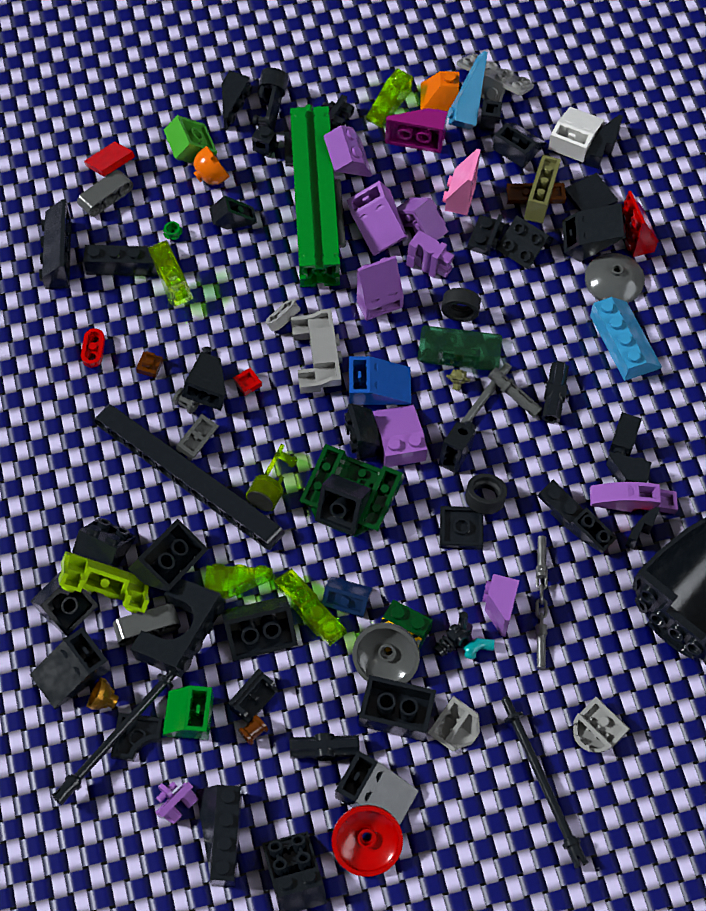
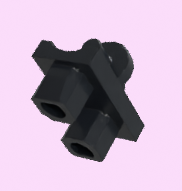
M341 95L336 104L331 101L330 103L324 102L321 105L322 107L329 106L330 130L340 125L345 126L346 119L341 116L344 115L351 118L354 113V106L347 103V96Z

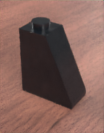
M201 352L185 381L182 397L221 411L226 395L221 359Z

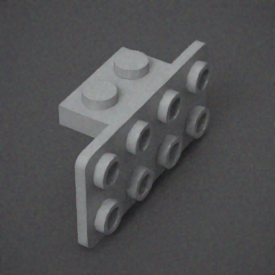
M469 54L458 60L456 65L470 71L478 54ZM486 61L481 92L482 98L501 102L506 89L520 96L533 89L534 84L528 78L518 77L514 75L513 71L502 69L495 62Z

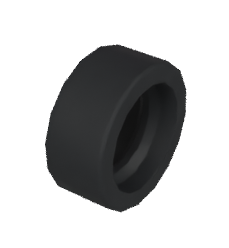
M452 288L444 293L441 311L446 317L455 321H472L479 316L481 298L472 290Z
M475 475L469 480L465 493L466 503L478 513L493 514L499 512L505 503L507 487L502 479L495 475ZM486 488L495 492L498 497L495 499H484L476 495L474 490Z

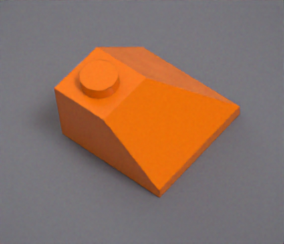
M440 71L421 82L420 110L426 108L447 111L448 115V110L459 92V72Z

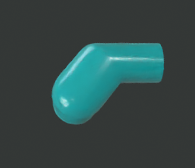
M473 639L465 645L464 656L468 659H475L476 652L479 650L494 651L495 640Z

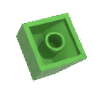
M177 115L164 129L167 141L173 151V156L177 160L188 163L194 162L195 156L206 146L209 147L214 155L217 154L206 125Z

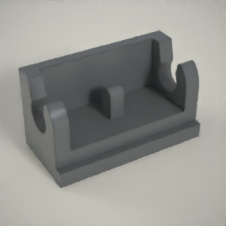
M201 414L177 444L175 451L179 454L183 453L191 461L219 426Z

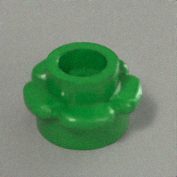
M168 222L163 228V235L166 239L176 240L182 234V228L177 222Z

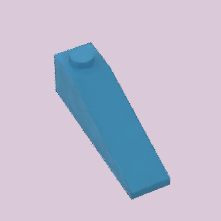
M484 51L479 54L472 65L452 106L448 110V125L469 130L476 126L488 52Z

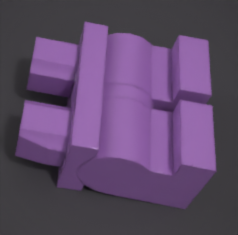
M418 230L409 243L406 265L411 268L417 265L422 271L429 273V276L433 278L436 274L446 278L452 270V265L450 264L454 259V255L446 251L447 244L443 242L440 244L436 239Z

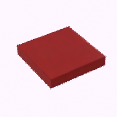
M113 142L86 159L84 163L86 167L105 177L132 160L135 155L132 150L117 142Z

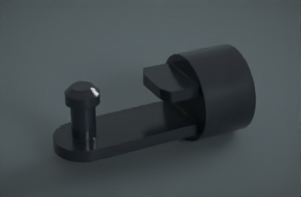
M265 68L262 70L258 84L259 97L263 104L269 103L266 117H260L259 115L253 117L252 121L255 126L266 124L271 130L275 129L281 100L285 96L289 80L286 72L277 68Z

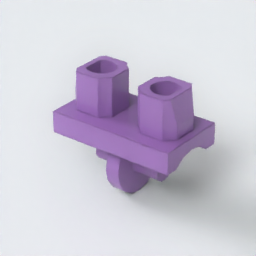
M173 781L167 787L162 783L158 786L161 793L156 799L161 803L166 797L168 798L155 812L159 818L164 817L167 821L174 824L182 816L174 806L181 801L187 808H190L198 800L191 790L193 786L189 782H185L174 794L172 791L177 785Z

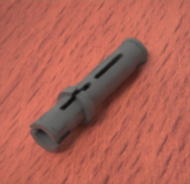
M497 367L489 374L488 378L495 382L503 393L508 394L533 418L542 411V407L522 391L512 378L509 379Z

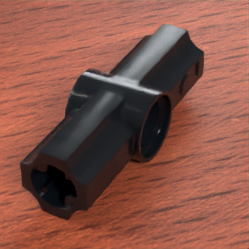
M557 361L552 363L550 368L549 381H547L544 394L545 404L542 419L546 423L554 424L560 422L562 406L565 402L568 387L566 382L569 366L565 362Z
M319 733L314 735V737H290V759L315 758L317 761H331L335 757H355L357 751H359V735L335 736L332 733Z

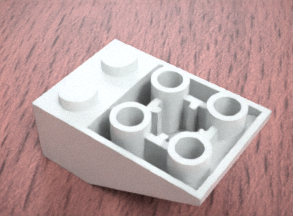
M569 107L553 129L548 149L584 162L588 149L605 120Z

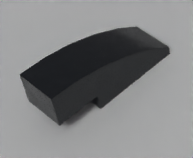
M618 115L598 132L588 149L584 165L599 169L603 155H612L623 115Z

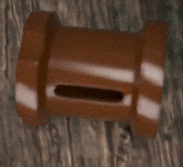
M254 715L253 720L244 728L238 729L241 736L250 745L254 744V740L261 733L269 730L257 715Z

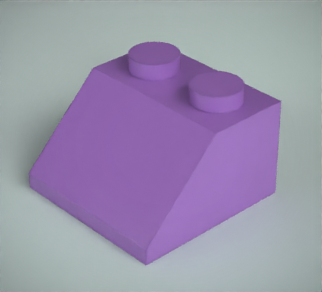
M493 574L492 580H487L482 602L486 603L485 612L500 635L506 637L519 580Z

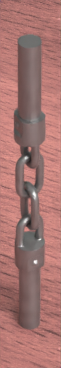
M542 535L538 536L536 587L540 590V599L535 604V614L540 619V624L535 625L537 669L546 668V636L548 626L543 624V619L548 614V603L543 599V590L548 585V567L546 566V536ZM539 579H544V586L543 584L539 586ZM539 602L541 605L544 602V615L542 612L539 615Z

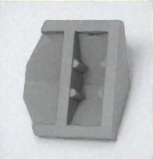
M453 696L428 734L452 752L473 744L480 734L479 714Z

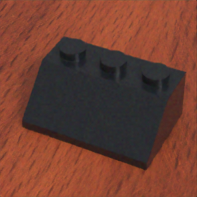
M177 519L128 569L143 584L168 592L207 552L208 548Z
M286 595L227 609L222 612L233 661L298 646L291 608Z

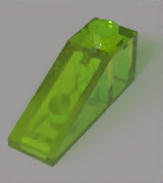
M397 68L384 84L368 112L366 120L382 128L386 123L387 116L393 115L412 92L413 76Z

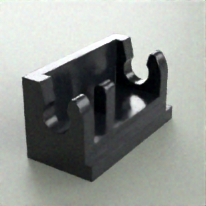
M257 669L229 701L230 710L249 724L253 720V716L258 715L278 692V688L275 687L276 683L260 669Z

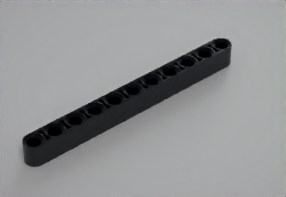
M108 404L95 417V423L103 431L267 550H271L284 536L285 532L278 524L111 404Z

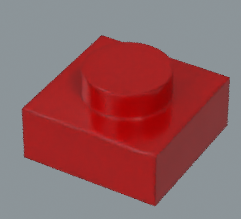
M251 367L233 377L234 383L244 396L262 387L261 380Z

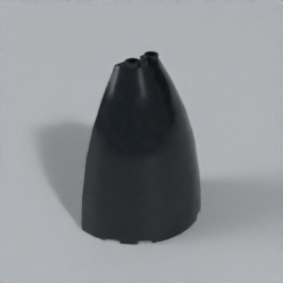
M705 517L677 535L638 571L633 581V590L636 591L637 595L635 598L636 605L639 611L645 613L649 621L647 623L653 631L681 654L692 660L694 657L704 660L706 665Z

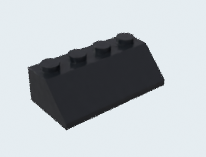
M62 199L45 211V220H42L44 236H41L43 252H40V263L43 264V269H39V279L43 281L45 289L69 288L72 221L67 201Z

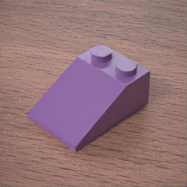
M340 125L324 135L335 172L366 177L373 176L362 141L353 127Z
M414 405L373 411L382 444L384 466L393 467L426 461L427 446Z

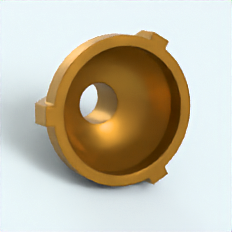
M99 678V681L94 686L87 703L88 708L99 710L101 708L110 707L113 709L115 707L118 696L114 694V690L106 679Z

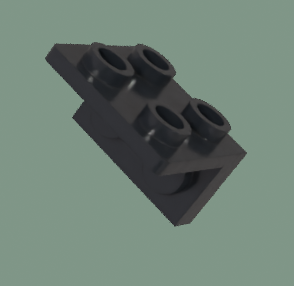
M516 216L496 249L529 269L545 243L550 245L554 238L521 217Z

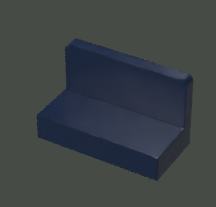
M331 577L325 586L321 605L364 617L373 588Z

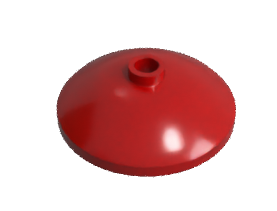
M361 805L348 810L339 818L332 833V849L335 858L344 869L358 876L370 877L386 872L396 863L403 847V834L396 818L387 810L374 805ZM364 833L371 834V837L369 839H364L362 835Z

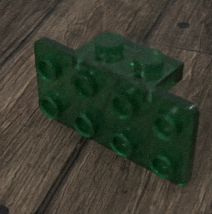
M423 326L421 329L418 361L493 371L496 367L499 369L502 336L500 334Z

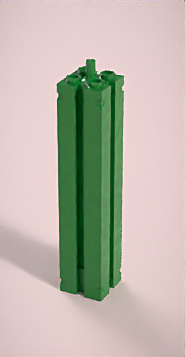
M308 104L304 108H290L300 287H316L317 283H324V286H340L334 173L324 135L331 131L329 106L313 107Z

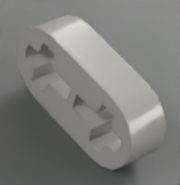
M294 299L283 303L266 319V324L270 330L277 331L288 323L291 317H294L300 311L299 305Z

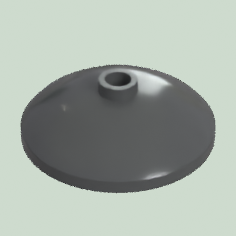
M606 253L594 258L589 263L585 273L586 287L599 301L614 297L630 303L641 294L645 283L644 272L640 265L634 259L620 253Z
M385 622L373 624L359 634L353 646L352 657L357 672L367 682L369 675L407 683L418 669L420 651L416 640L406 629L399 625ZM386 647L391 648V649H392V652H391V653L386 652L385 648H386Z

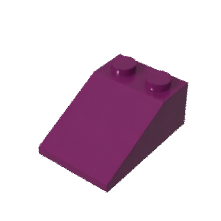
M426 108L387 116L385 143L441 153L446 133L447 111Z

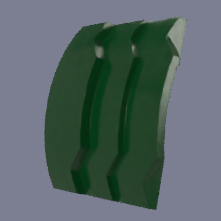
M325 444L300 498V502L311 507L314 517H316L322 484L332 474L371 488L370 497L360 517L359 527L354 537L368 530L378 532L394 497L399 491L405 477L404 474L384 465L380 469L350 458L346 455L345 451Z

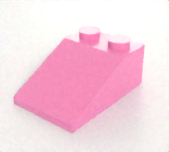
M476 149L455 168L453 176H449L447 183L449 191L444 192L442 201L446 203L445 211L468 216L477 182L481 149Z

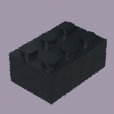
M369 675L358 726L426 741L436 690Z

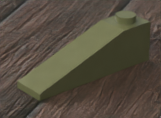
M542 155L528 198L524 219L543 224L561 159Z

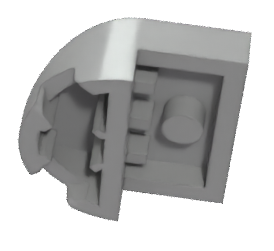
M595 697L581 713H578L573 722V736L577 744L584 750L595 753L610 750L630 730L598 697Z

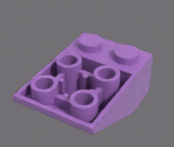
M380 181L347 199L351 215L373 256L407 238L391 190Z
M395 255L389 258H382L380 261L372 264H365L357 269V304L366 321L403 308L404 295Z

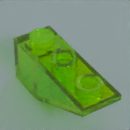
M165 240L148 247L169 303L176 307L192 300L193 296L168 241Z
M213 564L212 566H206L205 588L220 593L223 599H230L273 580V568L267 566L247 567L239 564L231 567L223 564Z

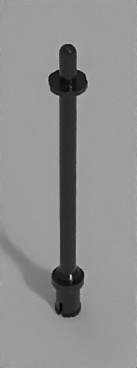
M168 672L165 675L160 673L157 675L159 682L80 769L75 774H68L65 777L64 783L51 795L56 802L63 805L75 790L78 791L82 787L81 780L165 688L170 690L173 688L174 685L171 681L176 677L175 675Z
M504 696L501 701L508 715L504 722L506 724L512 723L564 837V844L562 846L564 850L568 851L575 869L581 867L577 859L578 857L582 865L585 866L589 862L580 846L581 840L572 834L520 721L524 714L523 712H516L511 699L508 696Z

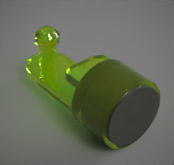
M282 443L264 475H257L246 493L248 502L262 511L274 510L284 491L281 485L284 479L283 476H280L278 481L268 476L277 459L289 464L288 466L291 468L298 461L297 457H292L282 451L285 447Z

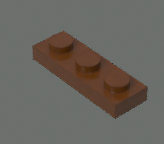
M533 183L506 184L507 204H527ZM555 183L549 204H565V183Z

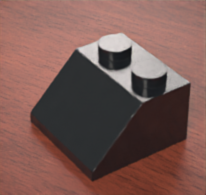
M332 474L321 486L315 521L354 536L359 527L360 517L370 497L371 488Z
M60 571L30 602L51 624L65 636H68L99 605L83 588L81 592H68L62 589L58 579Z

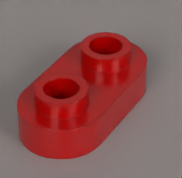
M90 329L84 335L81 358L83 364L90 368L99 366L103 359L105 336L100 329Z

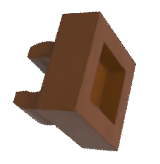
M143 352L136 368L137 373L156 378L163 363V358L155 355V353Z

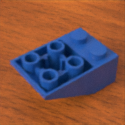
M349 356V404L411 405L410 367L370 356Z

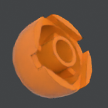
M204 147L195 156L193 165L196 171L194 175L200 182L204 180L209 185H218L230 177L209 147Z

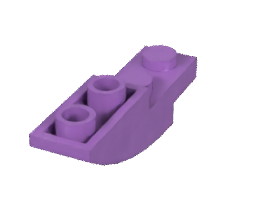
M614 482L592 485L590 487V504L593 507L632 512L634 508L651 510L655 507L660 508L659 512L675 514L678 511L677 493L660 489V484Z

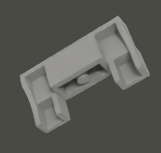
M331 309L320 310L305 316L291 317L293 341L310 339L313 368L298 370L300 394L321 392L322 387L340 386L341 373L339 364L342 363L341 351H337L340 341L339 334L334 332Z

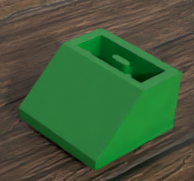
M189 685L169 691L163 736L209 740L214 701L212 687Z

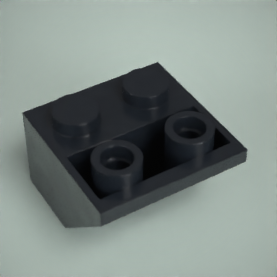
M505 123L494 135L493 150L524 168L546 145V142L516 123Z
M348 404V412L344 413L346 421L344 426L346 435H350L351 441H349L351 453H355L357 460L381 456L382 444L372 409Z
M98 518L78 531L72 553L117 567L135 541L136 536L125 528H119L111 524L107 519Z

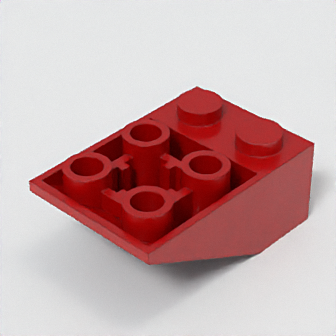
M628 191L627 198L624 201L626 238L624 239L626 249L630 250L632 257L655 252L658 243L655 232L643 207L632 191Z

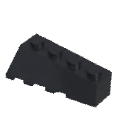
M167 241L145 246L85 245L83 263L86 275L166 277L169 243Z
M215 785L196 790L211 885L236 887L242 806L241 786Z

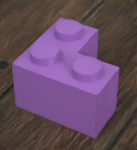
M410 197L397 207L403 227H412L415 234L420 230L438 240L448 232L445 220L439 215L437 205L431 198Z

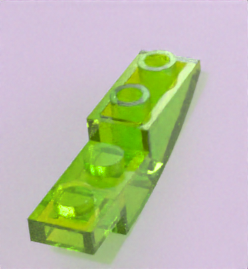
M292 568L274 580L283 596L286 595L289 604L315 635L320 636L329 646L347 634L346 628L319 601L314 591Z

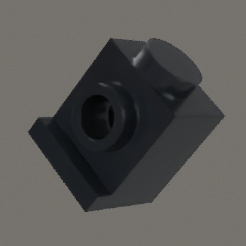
M483 101L479 129L495 130V124L500 123L503 102Z
M259 126L252 135L253 151L270 158L279 145L276 133L267 126Z

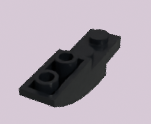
M552 480L537 495L552 510L550 514L575 536L599 552L603 553L617 539L587 507L583 509L555 480Z

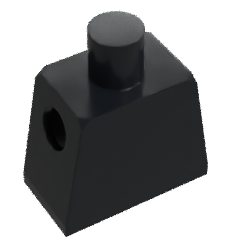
M466 421L464 424L456 422L443 442L439 466L456 474L459 472L473 445L476 427L472 422Z

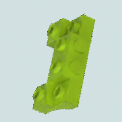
M65 551L61 561L62 570L58 578L62 589L68 592H81L82 588L90 592L95 591L108 598L122 600L123 607L129 612L138 613L139 611L145 613L149 603V586L143 584L133 573Z

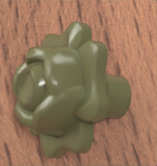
M453 369L451 374L446 375L453 383L452 389L460 390L461 384L471 380L467 378V372L459 369Z

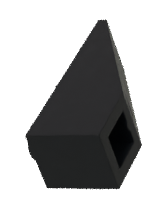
M229 70L222 82L224 130H228L230 124L235 122L237 112L242 110L246 97H249L252 92L250 77Z

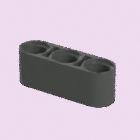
M115 170L84 191L78 197L77 204L89 216L94 217L128 194L133 188V182L121 170Z
M165 604L148 609L145 613L138 612L119 618L113 622V627L118 644L126 646L135 642L141 630L154 636H160L179 629L181 624L175 605Z

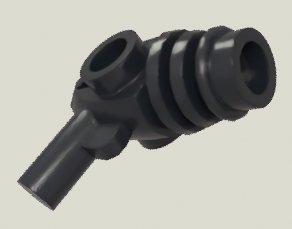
M466 612L459 613L458 624L450 626L447 630V637L443 635L442 639L433 647L441 658L444 655H448L447 652L455 651V647H464L469 642L473 626L468 623V614Z

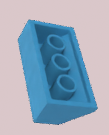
M610 297L593 303L590 317L624 381L662 368L627 301Z

